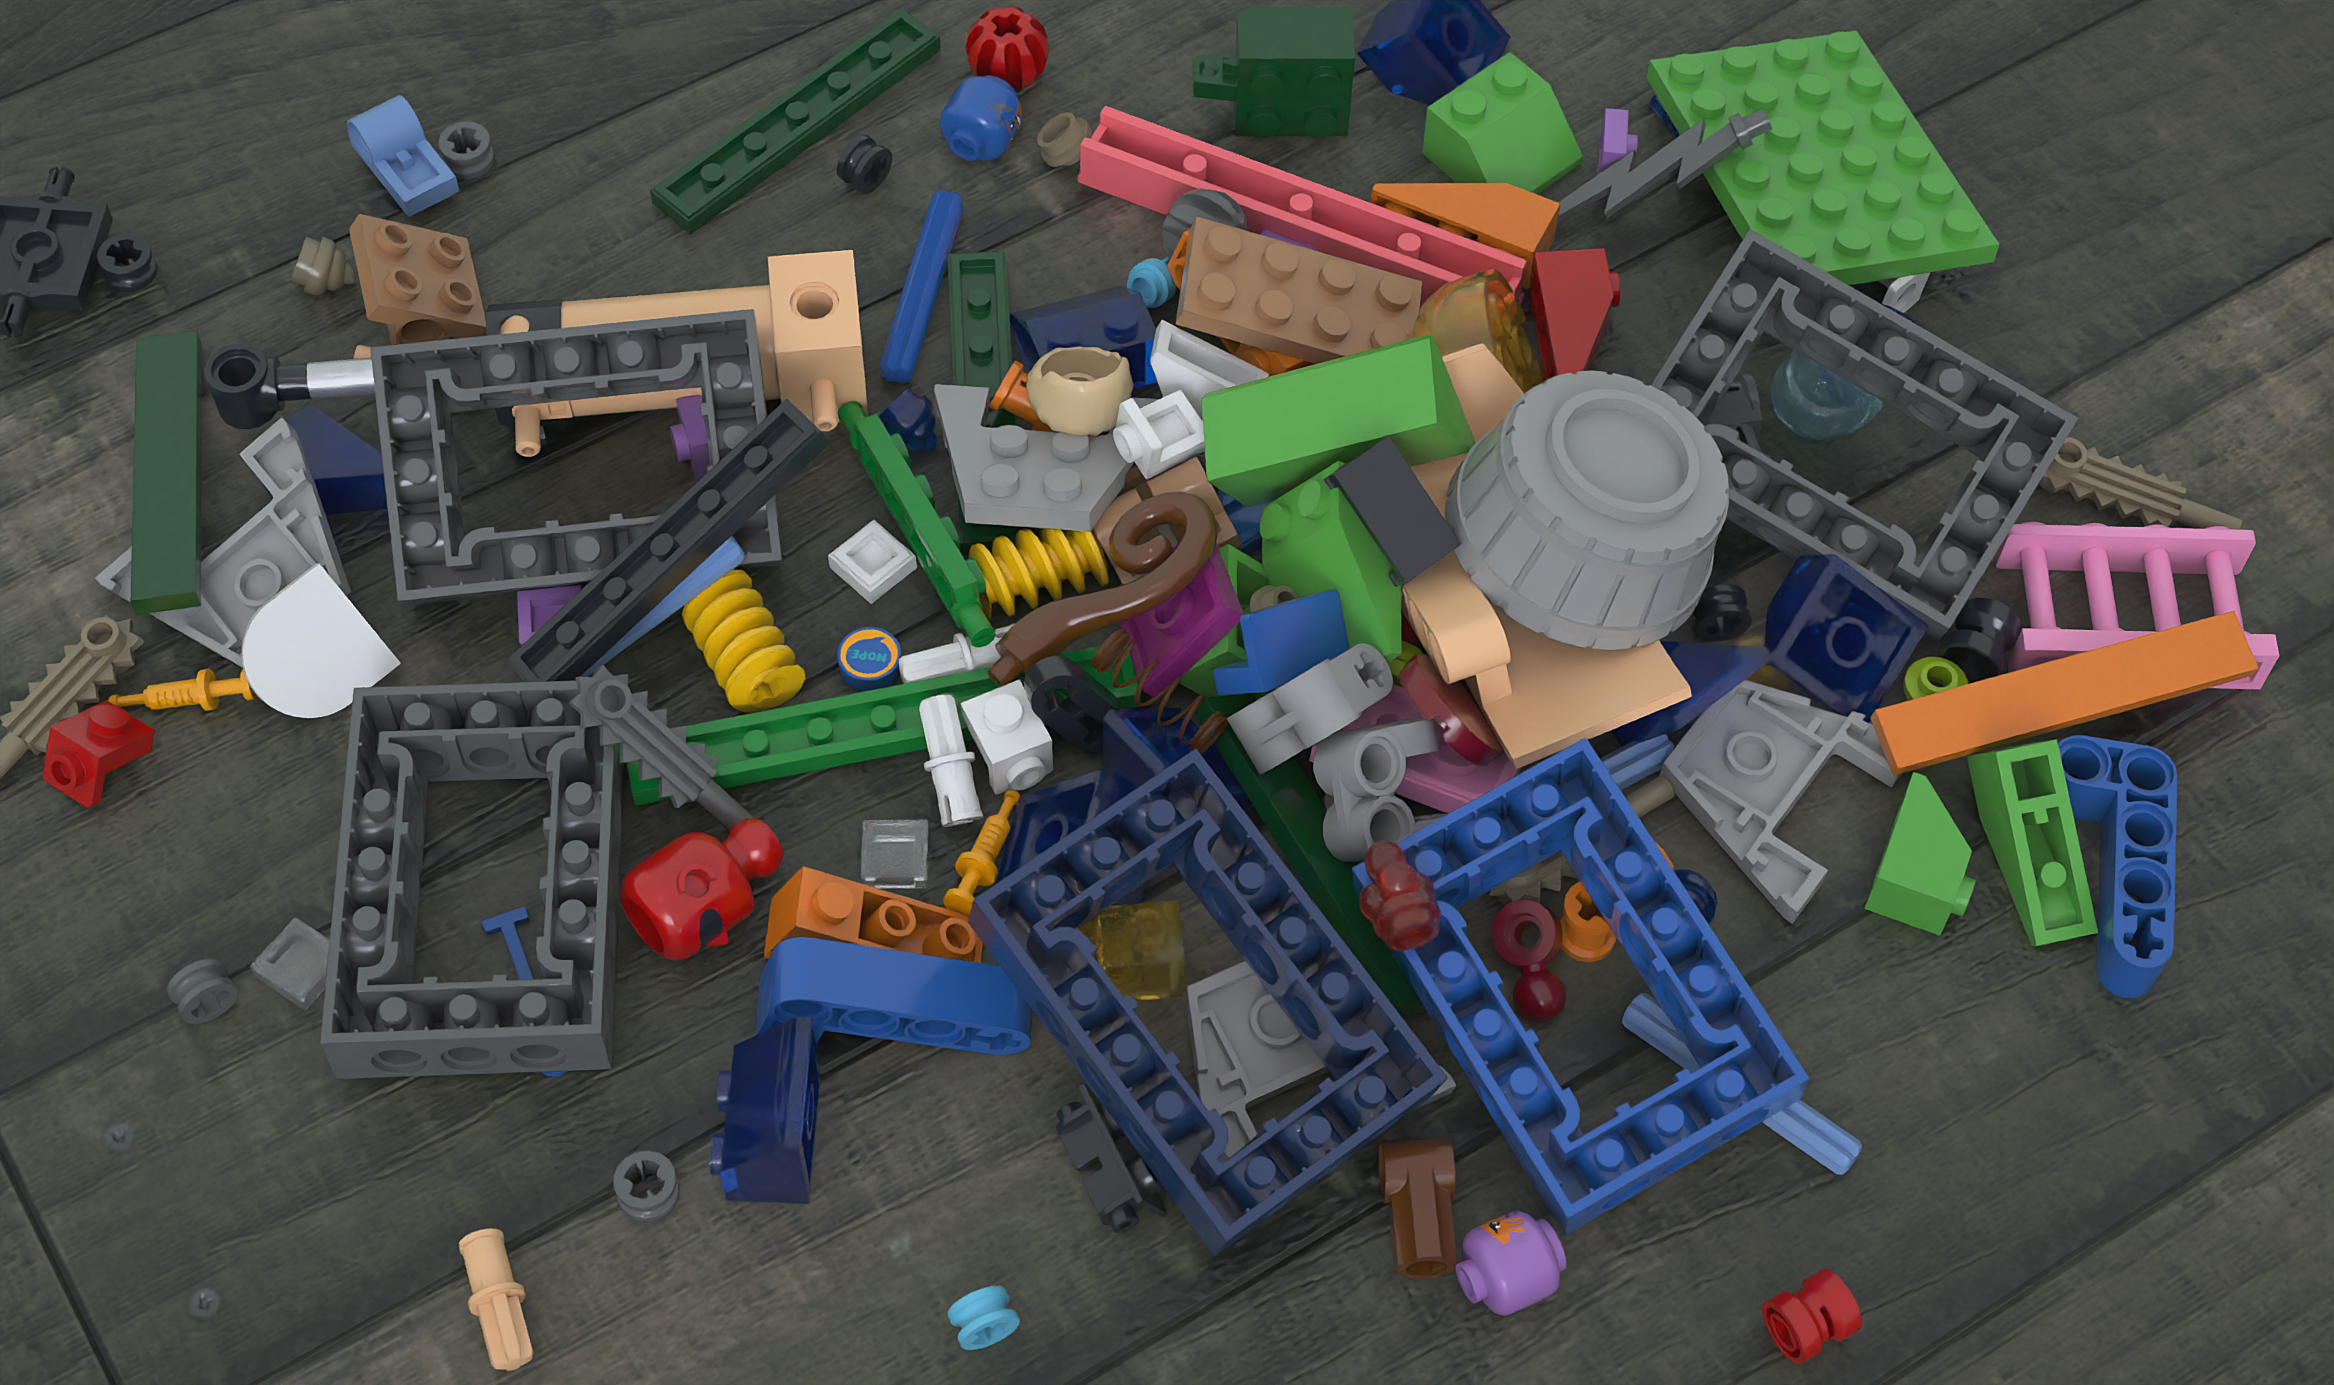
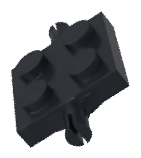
M58 166L51 167L44 191L40 194L25 197L0 196V304H4L0 317V333L5 336L11 337L12 332L15 338L22 336L27 316L33 308L84 310L99 264L97 260L98 249L107 240L113 218L107 204L78 202L68 198L75 175L66 167L61 166L60 171Z

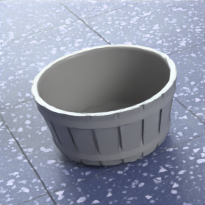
M1577 371L1573 375L1571 372L1561 374L1546 380L1544 383L1533 387L1523 394L1499 424L1484 434L1469 450L1466 458L1457 467L1450 480L1446 495L1449 498L1445 501V520L1461 543L1459 547L1454 549L1455 555L1465 572H1469L1471 575L1470 579L1477 588L1481 589L1482 593L1495 606L1503 608L1505 614L1523 626L1539 634L1540 632L1545 633L1546 637L1565 644L1584 648L1592 646V649L1603 650L1629 649L1632 645L1639 647L1653 643L1667 636L1670 630L1674 632L1686 622L1694 611L1695 606H1697L1711 575L1715 545L1718 534L1726 519L1729 505L1725 463H1722L1723 457L1710 433L1705 432L1703 424L1687 408L1681 407L1677 404V400L1651 385L1646 386L1643 384L1644 382L1615 373L1609 375L1607 372Z

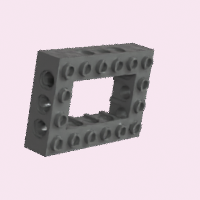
M1752 229L1746 234L1651 386L1677 400V404L1681 407L1684 406L1695 415L1705 427V432L1710 433L1723 457L1722 463H1725L1728 474L1729 505L1726 516L1728 520L1936 643L1940 641L1951 627L2079 419ZM1763 333L1782 342L1978 456L1917 557L1916 545L1912 537L1905 530L1895 524H1892L1889 529L1848 505L1846 502L1849 497L1839 491L1833 496L1792 472L1793 464L1784 459L1779 464L1737 439L1739 433L1730 427L1722 424L1706 425Z
M754 309L370 347L397 599L404 604L414 605L517 594V591L574 585L586 586L661 516L625 517L622 513L609 514L610 520L563 524L559 520L545 521L546 526L540 528L502 531L495 527H486L473 530L465 536L452 412L701 387L702 403H700L707 437L709 455L707 470L709 472L767 418L757 320ZM776 495L732 535L743 549L745 555L743 562L733 570L784 565Z
M576 681L354 688L320 1044L336 1079L611 1069L625 763H620L619 744L600 746V728L598 726L580 729V714L568 704L579 693ZM548 778L552 791L550 818H543V832L548 846L547 876L540 877L539 887L545 906L544 936L536 938L537 958L544 979L508 980L507 974L493 975L492 981L439 983L438 977H423L422 984H413L429 782Z

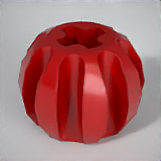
M1011 5L1004 9L994 7L982 14L980 20L971 25L965 46L970 69L976 77H998L1006 81L1013 89L1019 90L1030 86L1035 82V77L1044 72L1050 52L1047 34L1040 21L1033 14L1024 13L1021 8Z

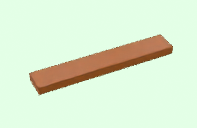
M2235 611L1876 709L1870 718L1892 775L1895 776L2250 677L2259 667Z

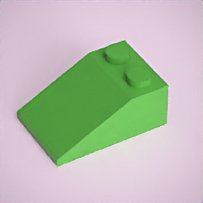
M1337 461L1263 507V515L1260 521L1262 565L1271 586H1288L1299 597L1324 590H1337L1340 596L1349 649L1361 643L1372 645L1389 663L1402 656L1401 585L1399 584L1395 587L1389 578L1394 569L1339 487L1330 490L1323 480L1346 464Z

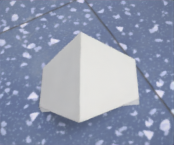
M1161 320L1156 328L1150 362L1161 393L1165 397L1181 389L1202 422V397L1204 394L1269 377V373L1164 320Z

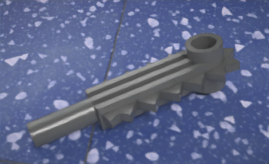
M602 664L599 665L592 677H576L579 693L568 704L580 714V729L598 726L600 728V746L619 744L620 763L636 760L639 762V781L651 778L659 780L658 798L670 796L674 808H679L684 803L696 800L729 830L740 820L755 818L711 779L717 773L713 767L718 758L705 755V743L688 746L686 744V726L669 729L667 727V708L649 711L647 709L648 691L631 694L628 687V674L613 676Z

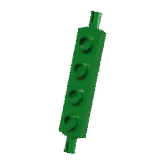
M851 401L842 405L837 415L850 435V443L858 451L862 466L958 629L964 628L974 647L980 648L990 644L996 637V631L983 613L982 603L979 598L980 594L986 592L983 574L973 557L965 560L960 553V540L949 516L939 517L934 509V496L925 476L922 473L914 476L910 470V457L903 439L898 433L889 435L877 413L866 417L860 403Z

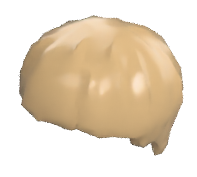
M1079 346L1056 348L1043 355L1028 373L1026 387L1031 408L1043 423L1049 425L1052 431L1097 437L1101 432L1110 431L1116 425L1119 405L1131 398L1134 385L1127 358L1121 357L1118 352L1112 353L1098 347L1082 348Z

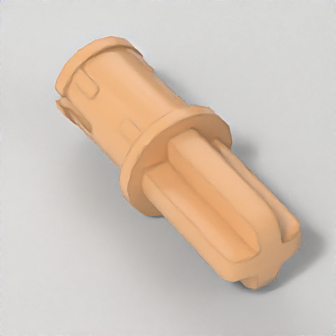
M493 1228L482 1229L470 1233L459 1242L460 1253L464 1257L473 1293L468 1301V1306L472 1314L479 1316L492 1366L495 1369L513 1371L519 1369L521 1365L530 1362L534 1353L520 1304L526 1295L523 1286L514 1282L504 1246L503 1232Z

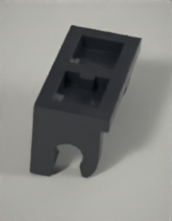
M1389 436L1367 448L1323 479L1330 490L1339 487L1394 569L1389 578L1395 587L1399 584L1402 586L1461 545Z

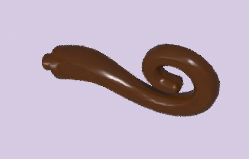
M1166 492L1149 497L1127 511L1116 523L1109 537L1111 557L1127 573L1148 574L1114 588L1048 603L1024 616L995 644V648L1001 657L987 670V674L992 681L999 687L1012 683L1019 675L1025 678L1027 671L1033 664L1043 658L1058 656L1077 639L1143 614L1182 591L1205 567L1216 545L1218 536L1214 513L1208 504L1194 494ZM1168 523L1180 525L1184 529L1183 536L1175 550H1173L1171 542L1161 535L1147 543L1137 545L1140 538L1156 526Z

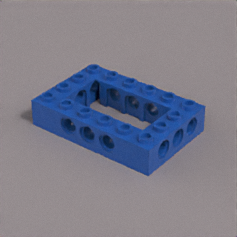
M1586 737L1352 868L1354 894L1564 1236L1801 1100L1810 1078ZM1559 851L1562 852L1700 1066V1069L1693 1073L1686 1068L1675 1074L1672 1085L1632 1108L1628 1103L1621 1105L1615 1109L1613 1119L1585 1135L1579 1128L1580 1108L1576 1098L1569 1087L1562 1090L1538 1052V1037L1533 1029L1527 1032L1524 1030L1502 994L1503 981L1496 971L1489 974L1467 938L1466 922L1456 910Z

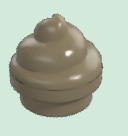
M306 237L291 282L305 286L303 292L314 296H320L327 290H339L345 284L355 282L354 269L350 264L345 263L344 253L340 248L335 247L334 241L322 237L321 242Z

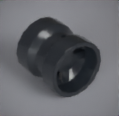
M1979 597L1970 599L1960 610L1955 624L1957 630L1951 632L1946 637L1939 651V657L1956 664L1964 672L1968 684L1999 676L2005 665L2006 657L2004 653L2014 647L2022 629L2020 619L2011 608L1999 601Z

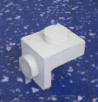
M1181 389L1140 409L1132 398L1120 403L1116 427L1113 430L1115 444L1125 461L1128 463L1135 462L1146 480L1205 452L1203 422Z
M1020 680L961 703V716L988 766L989 783L995 794L1003 793L1009 789L1024 790L1040 782L1045 775L1052 772V739L1042 720L1032 710Z

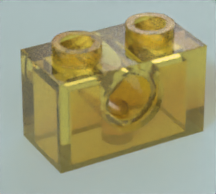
M1178 900L1110 906L1077 929L1097 949L1094 958L1124 998L1131 995L1135 1001L1184 997L1185 955Z

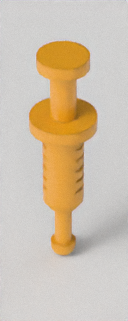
M204 669L198 672L196 679L148 685L147 689H144L141 694L126 696L115 694L110 696L108 701L120 708L145 704L151 710L200 704L205 711H210L218 708L219 696L243 693L247 701L256 700L258 696L247 682L243 669L240 678L218 681L211 669Z
M1009 789L1005 792L1003 796L1004 802L998 814L989 816L986 819L971 851L959 855L955 863V869L963 879L958 889H949L943 898V903L948 910L970 916L973 900L975 899L973 894L977 885L989 886L995 881L998 870L994 862L1010 831L1007 818L1013 806L1018 804L1020 800L1018 791Z

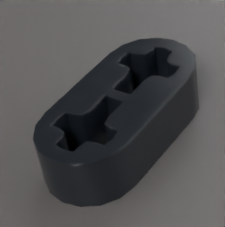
M1051 656L1036 662L1027 671L1024 686L1032 710L1037 717L1077 749L1087 754L1099 755L1117 748L1126 738L1128 724L1119 700L1077 663L1066 657ZM1052 685L1058 689L1067 687L1069 696L1065 698L1054 689H1049L1046 692L1045 690ZM1087 713L1096 721L1104 723L1101 725L1095 722L1086 724L1083 716Z

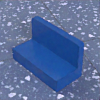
M1335 589L1324 590L1243 614L1240 618L1247 659L1213 669L1217 694L1266 692L1284 685L1327 658L1330 661L1347 651L1349 644L1339 592Z

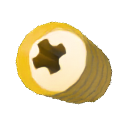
M1024 528L1016 534L1015 546L1007 537L999 536L993 541L992 554L980 543L972 545L969 550V558L973 557L985 580L986 592L980 594L979 598L989 620L991 619L992 604L996 602L999 603L1008 617L1014 616L1015 596L1022 595L1032 609L1038 608L1039 588L1042 587L1046 588L1055 601L1062 600V581L1067 579L1078 594L1084 593L1085 573L1092 572L1101 586L1108 585L1109 583L1107 562L1103 548L1093 528L1091 531L1039 528L1038 537L1030 529Z
M732 569L684 605L682 612L683 621L686 628L693 633L696 646L704 653L707 665L714 671L717 683L725 690L729 704L737 711L746 713L770 710L784 704L795 696L804 683L805 672L798 664L794 665L796 662L795 653L790 647L784 645V634L779 628L773 626V615L765 607H762L763 599L760 593L755 589H751V577L743 570Z

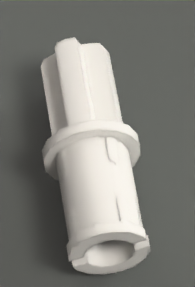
M1016 623L995 629L996 637L990 644L984 647L972 646L969 637H964L962 633L954 634L953 643L902 656L899 659V672L903 683L906 684L991 667L1001 657L995 648V644Z
M952 695L929 697L921 701L919 707L930 760L924 763L925 771H931L939 802L942 826H956L973 822V820H979L983 818V813L980 808L978 795L976 794L971 762L976 759L973 752H966L955 699Z

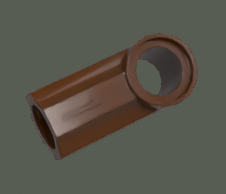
M1445 1137L1380 1140V1189L1383 1203H1389L1391 1236L1396 1274L1408 1276L1412 1280L1437 1279L1446 1273L1455 1272L1458 1262L1451 1200L1455 1196V1162L1451 1139Z

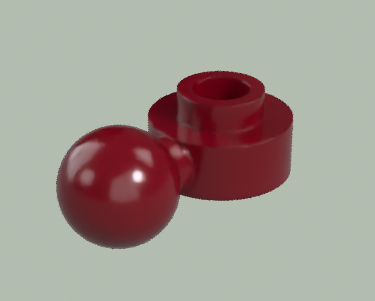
M1531 900L1513 901L1505 905L1496 915L1491 928L1492 943L1502 959L1520 967L1522 976L1516 981L1512 996L1518 1013L1532 1022H1547L1561 1013L1566 1002V990L1562 981L1557 975L1548 971L1547 963L1556 956L1561 947L1563 939L1562 926L1557 915L1549 907ZM1535 923L1540 931L1539 940L1535 945L1526 947L1522 942V932L1526 926Z

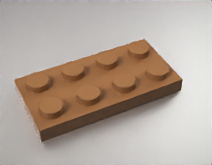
M1196 216L1189 230L1176 325L1318 364L1416 338L1422 281Z

